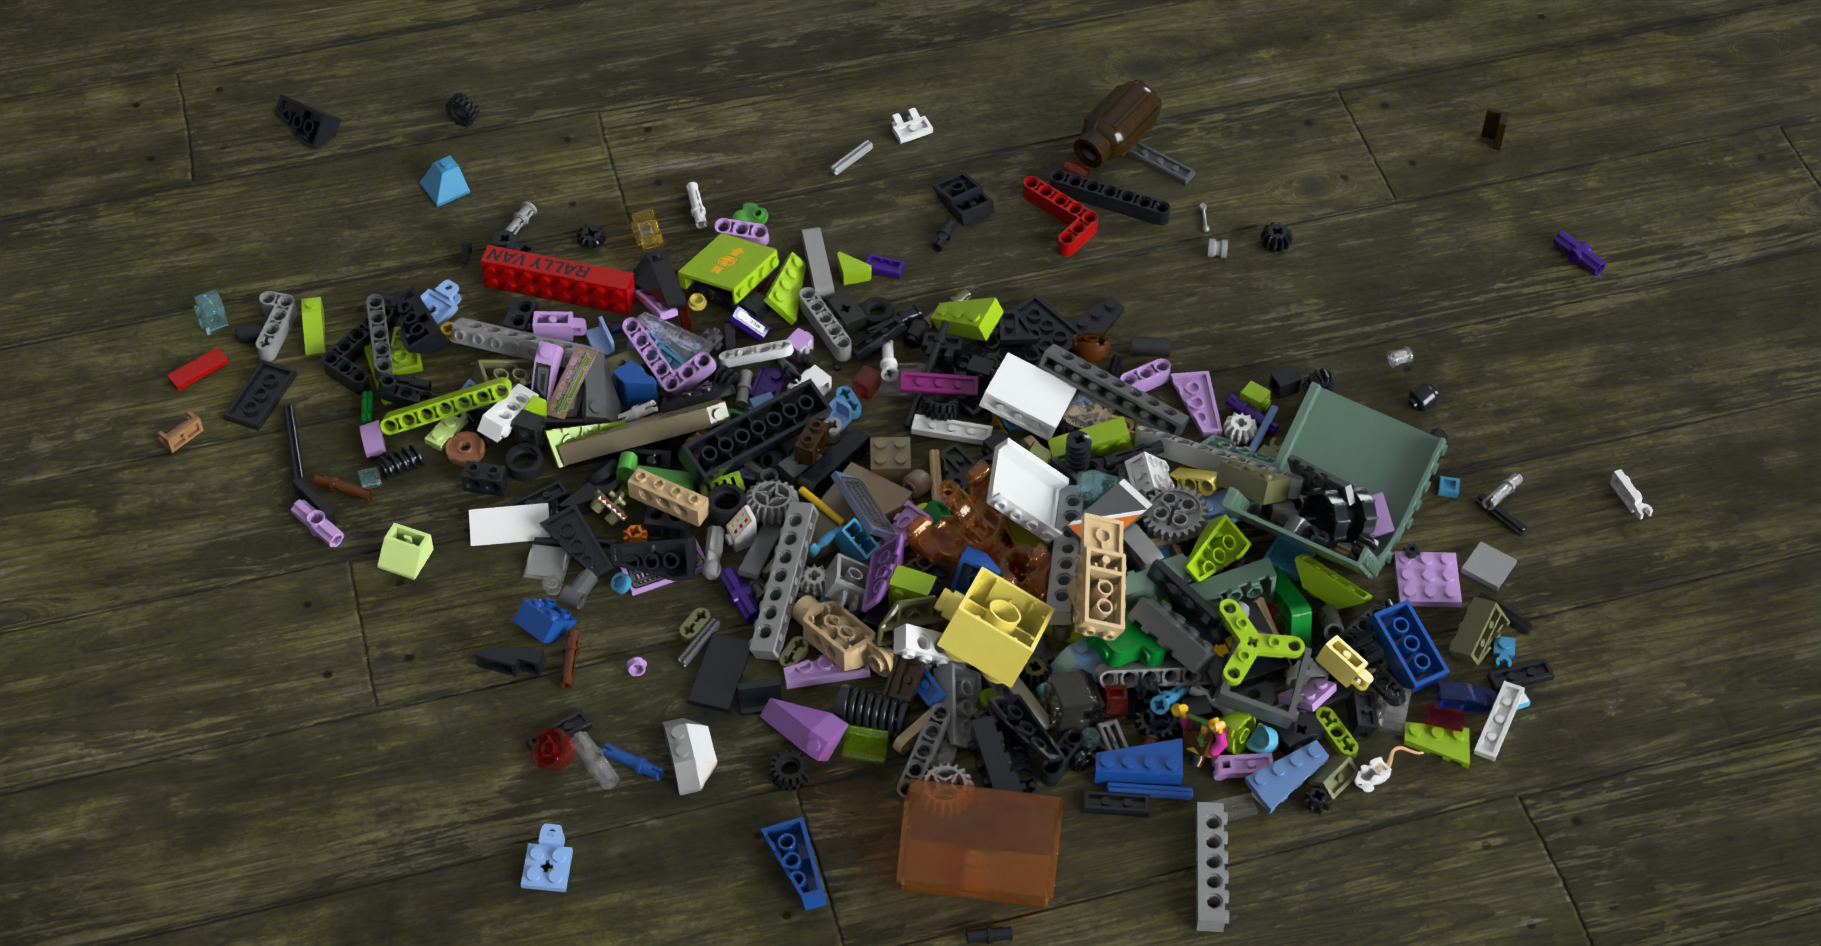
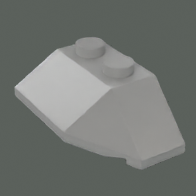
M685 718L662 722L679 794L685 795L701 791L717 765L708 726Z

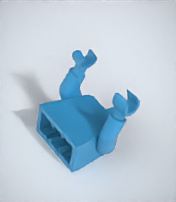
M854 517L845 526H839L828 531L818 540L817 544L813 543L810 546L809 554L814 558L822 547L827 546L834 540V544L840 549L841 554L867 564L872 552L879 548L880 545L870 534H867L864 527Z

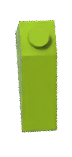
M321 297L301 299L306 357L322 356L326 352L325 318Z

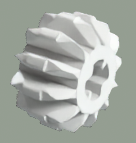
M1234 412L1232 416H1228L1223 426L1225 438L1237 442V445L1240 442L1246 445L1248 441H1253L1257 433L1255 419H1251V415L1245 416L1243 412L1240 415Z
M814 564L811 568L806 566L802 574L799 591H802L805 595H812L815 599L818 595L822 597L825 592L826 570H824L823 565L816 567Z

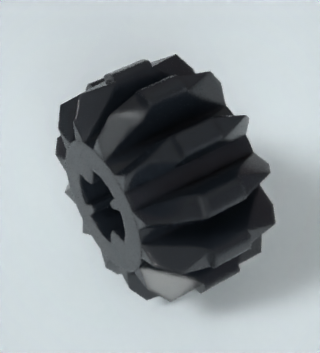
M1271 222L1270 225H1265L1260 237L1262 246L1266 247L1267 250H1273L1274 253L1277 250L1281 253L1284 249L1288 250L1293 239L1291 229L1287 228L1286 224L1280 225V222L1278 224Z
M1321 368L1319 371L1315 369L1313 373H1309V376L1304 378V383L1302 384L1306 393L1311 382H1315L1322 388L1334 392L1336 391L1337 381L1330 370Z
M1361 533L1354 542L1347 557L1357 562L1364 547L1369 548L1374 554L1379 545L1378 540L1369 534Z
M1031 655L1019 677L1025 685H1028L1029 690L1032 687L1037 688L1040 684L1051 681L1052 666L1048 664L1047 658L1041 660L1040 655L1037 658Z

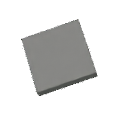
M1480 542L1461 568V573L1498 591L1516 565L1517 560Z

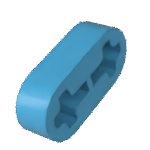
M848 386L839 387L836 390V397L851 405L853 409L852 419L859 418L861 415V404L855 393Z

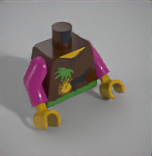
M1176 703L1171 707L1172 714L1175 717H1179L1183 729V748L1193 752L1189 764L1202 768L1205 757L1217 759L1228 745L1226 738L1230 728L1226 726L1225 722H1219L1218 717L1210 720L1203 716L1186 714L1188 712L1186 704L1180 705Z

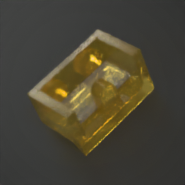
M653 208L631 214L633 222H630L632 232H637V235H634L637 246L641 245L643 251L656 246L665 247L662 232L656 221Z

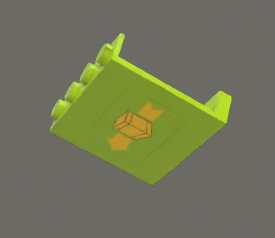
M721 233L678 271L680 286L683 289H687L696 280L732 291L733 304L736 305L779 265L777 249Z

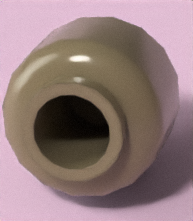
M915 469L903 478L902 487L913 492V498H919L930 491L932 481L930 475L924 470Z

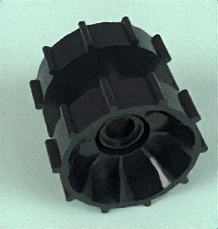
M1351 484L1356 503L1350 506L1347 505V502L1343 501L1337 489L1326 490V487L1313 488L1307 497H1303L1304 503L1299 516L1307 520L1311 525L1316 526L1320 531H1326L1330 535V542L1326 548H1337L1338 543H1351L1353 546L1361 533L1375 536L1374 530L1379 517L1376 513L1375 499H1372L1371 495L1366 491V486L1355 487L1354 484Z

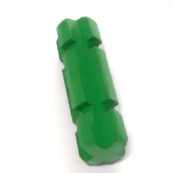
M371 391L362 392L361 421L363 425L372 422L373 395Z

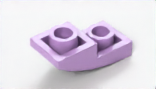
M379 420L360 426L367 458L371 456L377 457L386 452Z

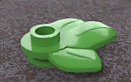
M755 203L743 204V210L736 211L732 219L765 224L768 220V212L765 208H759Z

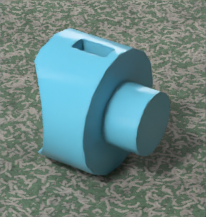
M1258 723L1246 746L1249 750L1258 754L1272 753L1279 746L1278 733L1275 729Z

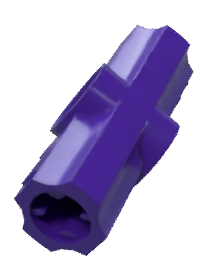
M1563 230L1553 239V244L1567 254V258L1572 264L1577 265L1580 263L1596 276L1606 267L1607 263L1592 252V248L1587 242L1582 241L1579 243Z
M725 568L719 575L721 582L727 590L732 606L734 608L737 607L746 623H755V620L759 617L760 610L754 600L749 584L743 582L736 568Z

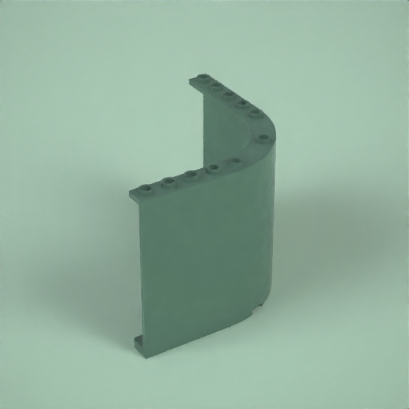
M1311 382L1275 458L1281 461L1280 465L1276 468L1291 472L1287 457L1295 455L1350 484H1354L1355 487L1366 486V491L1370 495L1383 492L1395 531L1375 537L1379 543L1375 553L1373 554L1369 548L1364 547L1356 562L1334 552V550L1325 548L1266 521L1261 511L1262 504L1247 499L1239 490L1233 487H1229L1221 506L1239 520L1371 579L1377 577L1386 563L1389 564L1394 556L1393 550L1405 529L1409 530L1411 527L1414 510L1418 511L1421 506V495L1429 489L1431 484L1429 478L1431 474L1435 475L1438 470L1439 463L1437 461L1440 455L1444 456L1448 448V445H1446L1447 441L1445 438L1433 436L1324 389L1315 382ZM1300 495L1299 498L1304 503L1303 497L1307 496ZM1340 543L1346 547L1352 548L1351 543Z

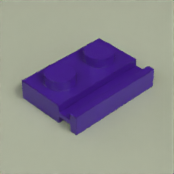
M762 365L749 393V398L769 392L774 397L781 394L788 378L783 376L781 370L771 367L767 369Z

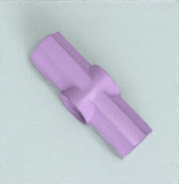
M299 499L294 503L291 513L309 528L313 536L319 537L330 547H337L341 544L344 534L326 519L322 511L316 510L305 500Z

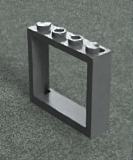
M1257 630L1258 633L1268 634L1263 631ZM1234 637L1226 664L1238 646ZM1296 644L1288 645L1291 650L1298 651ZM1305 647L1302 655L1299 658H1295L1301 661L1288 711L1229 691L1231 685H1227L1222 678L1215 704L1234 711L1245 712L1262 721L1288 729L1292 721H1297L1299 711L1296 708L1297 705L1301 704L1304 693L1301 690L1302 687L1305 688L1309 678L1306 675V671L1310 670L1313 663V658L1310 657L1312 649ZM1229 670L1228 675L1233 678L1235 672Z

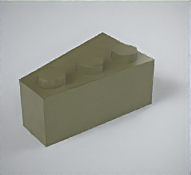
M1229 458V460L1220 461L1215 484L1225 489L1233 487L1239 490L1246 498L1265 505L1287 501L1292 477L1243 463L1237 458Z
M1478 597L1473 598L1472 603L1467 608L1463 621L1459 624L1455 638L1450 643L1449 651L1456 660L1478 666L1491 649L1489 645L1493 639L1498 640L1501 636L1499 631L1502 627L1510 624L1509 619L1497 602Z

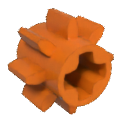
M630 525L627 530L623 531V542L647 540L648 537L647 530H642L641 525Z

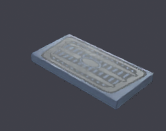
M838 471L831 475L834 483L867 534L889 540L898 535L861 478Z

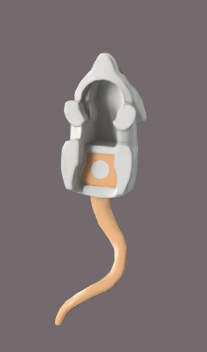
M1397 746L1391 750L1386 764L1383 762L1382 757L1371 760L1368 766L1362 765L1354 783L1365 792H1371L1374 790V785L1381 784L1390 777L1392 770L1390 767L1395 751L1404 750L1418 755L1424 752H1417L1403 746Z

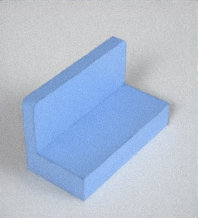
M600 316L598 317L599 327L587 330L585 337L591 347L605 349V359L616 355L615 344L603 317Z

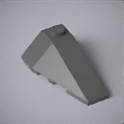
M599 351L582 382V419L585 420V425L622 420V418L618 419V414L622 413L620 401L604 353Z

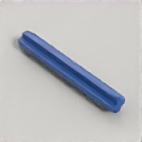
M1110 781L1107 783V792L1146 794L1154 798L1191 800L1193 798L1192 787Z

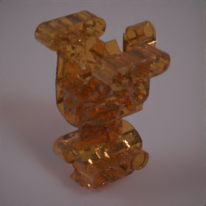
M980 460L966 473L968 494L953 480L941 482L939 486L940 499L955 515H941V520L934 527L924 514L917 516L906 526L907 542L911 550L916 555L923 554L931 562L940 557L944 561L959 564L960 558L967 546L989 555L1001 570V578L1045 602L1048 593L1045 585L1051 569V554L1041 542H1037L1033 547L1029 544L1020 545L1009 530L1008 517L986 503L991 475L990 466L985 461ZM946 490L954 491L950 495L944 493ZM1006 533L1011 538L1010 541L1014 546L1013 548L1006 547V543L1002 541ZM1017 571L1021 576L1027 575L1023 582H1018L1012 573Z

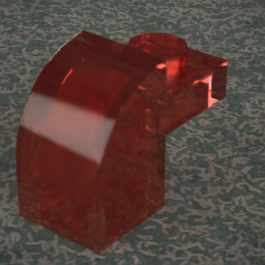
M1105 685V688L1102 687L1105 704L1104 715H1127V685Z

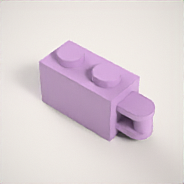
M534 311L532 324L534 334L573 341L574 335H585L587 333L586 320L583 318H573V312Z

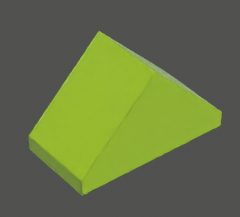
M840 251L837 253V267L843 285L871 280L872 265Z

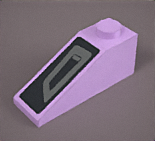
M540 341L534 361L531 390L539 394L538 397L545 399L548 405L553 394L564 349L559 345Z

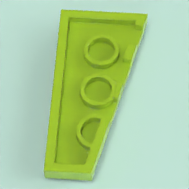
M794 252L787 256L763 300L790 325H793L797 320L799 291L803 286L806 263Z
M621 420L544 430L557 468L566 466L562 463L557 446L625 424L626 421Z

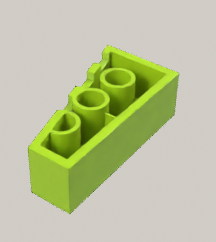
M1124 416L1080 429V431H1084L1091 437L1090 459L1102 458L1103 456L1133 448ZM1069 433L1048 439L1052 457L1057 456L1064 463L1066 438Z

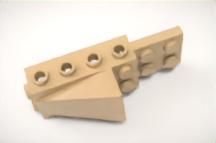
M1089 513L1082 515L1080 554L1075 558L1077 574L1067 586V591L1075 609L1073 615L1075 632L1082 633L1085 636H1096L1111 641L1124 632L1126 608V554H1123L1124 521Z

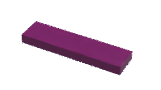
M900 371L899 392L977 397L979 376Z

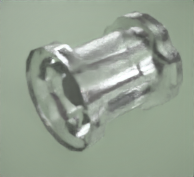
M1408 346L1398 351H1388L1387 354L1389 364L1393 368L1404 362L1411 363L1413 360L1412 351Z

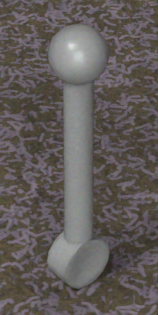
M1201 203L1199 209L1202 211L1204 226L1202 230L1203 232H1208L1210 228L1207 225L1205 212L1207 205Z

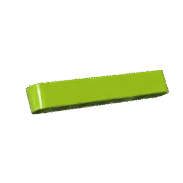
M500 377L388 412L382 419L380 428L383 433L392 435L502 401L509 396L512 383L508 378ZM497 386H504L506 391L498 390ZM479 392L487 393L488 397H481ZM460 398H467L469 403H463ZM442 403L449 404L451 408L445 409ZM423 409H429L432 414L424 413ZM405 415H411L414 420L406 419ZM386 421H393L395 426L388 425Z

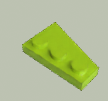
M1413 722L1404 723V745L1425 753H1435L1443 756L1442 759L1446 761H1456L1461 763L1462 767L1469 769V728Z

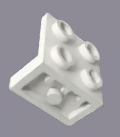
M1142 452L1125 461L1130 484L1138 491L1143 489L1146 495L1154 492V490L1162 492V487L1169 490L1170 485H1172L1174 488V483L1170 479L1168 472L1169 466L1165 460L1147 452Z

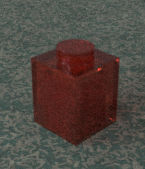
M866 365L852 379V390L855 395L870 400L881 386V372Z

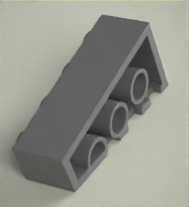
M1141 597L1127 616L1132 622L1138 621L1141 623L1142 627L1140 629L1146 634L1149 633L1158 638L1157 643L1161 647L1169 651L1173 650L1172 656L1192 673L1204 674L1218 656L1213 650V645L1203 640L1195 628L1188 626L1185 623L1186 619L1182 615L1175 613L1172 610L1171 604L1165 600L1158 601Z

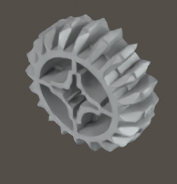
M772 479L768 482L765 480L762 483L756 482L755 486H750L745 496L746 505H749L756 518V523L762 521L764 525L766 523H771V525L778 523L781 525L782 521L785 522V511L788 509L790 501L799 502L797 491L794 490L793 486H788L787 482L781 483L780 480L776 482Z
M939 762L938 767L931 764L930 770H926V775L923 776V781L920 783V789L917 790L916 797L919 799L920 806H924L925 812L931 810L932 816L939 813L941 819L944 814H948L951 818L952 813L959 816L961 810L966 811L968 805H971L974 796V783L971 781L970 774H966L965 768L959 770L957 764L951 767L949 762L946 766H942ZM958 785L962 789L961 794L957 793L956 787ZM930 786H932L934 790V794L932 795L928 791V788Z

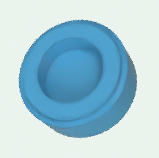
M623 572L615 574L611 580V589L619 594L626 593L632 583L630 576Z

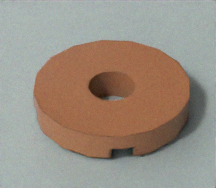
M469 431L455 434V437L450 438L445 446L447 458L451 463L458 466H465L466 461L479 462L486 452L484 440L475 432ZM462 447H470V449L466 451L461 450Z

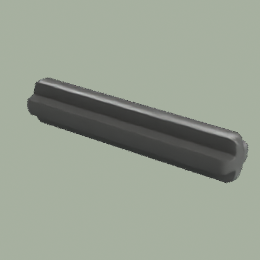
M711 618L677 658L679 665L686 667L712 637V634L719 629L720 621Z

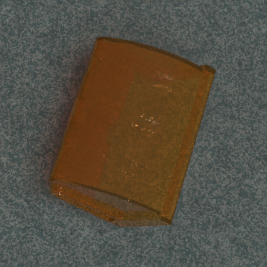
M911 779L904 802L896 882L901 883V891L1048 908V901H1053L1065 797Z

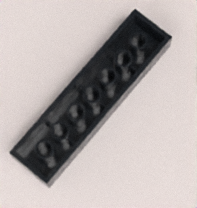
M810 378L681 446L677 457L698 488L759 457L765 451L772 450L800 435L811 417L824 421L829 417L833 409Z

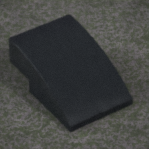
M960 172L932 185L933 190L946 209L963 226L995 213L994 202L983 193V186L965 172Z

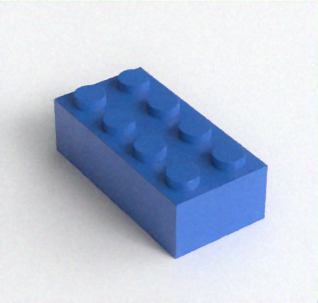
M1408 599L1374 613L1365 623L1366 625H1371L1373 631L1377 633L1378 643L1384 650V658L1399 684L1404 688L1406 696L1442 681L1450 673Z

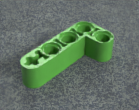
M625 451L620 454L616 481L621 484V490L629 491L627 481L637 468H641L695 492L696 483L688 472L638 465V457L635 453Z

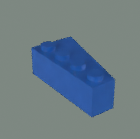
M800 817L760 829L765 844L804 909L807 911L827 905L804 818Z

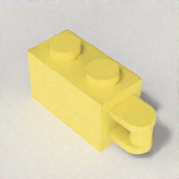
M1337 635L1325 644L1315 659L1346 688L1353 684L1360 691H1365L1373 681V676L1365 669L1369 663Z

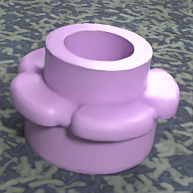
M633 657L626 663L627 670L632 676H641L645 673L647 662L641 657Z

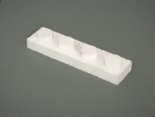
M915 414L911 434L983 445V440L992 435L993 426L949 419L947 421H943V419L937 421V419L931 420V417L927 418L925 415Z
M1506 681L1503 682L1475 747V755L1495 762L1524 694V687Z

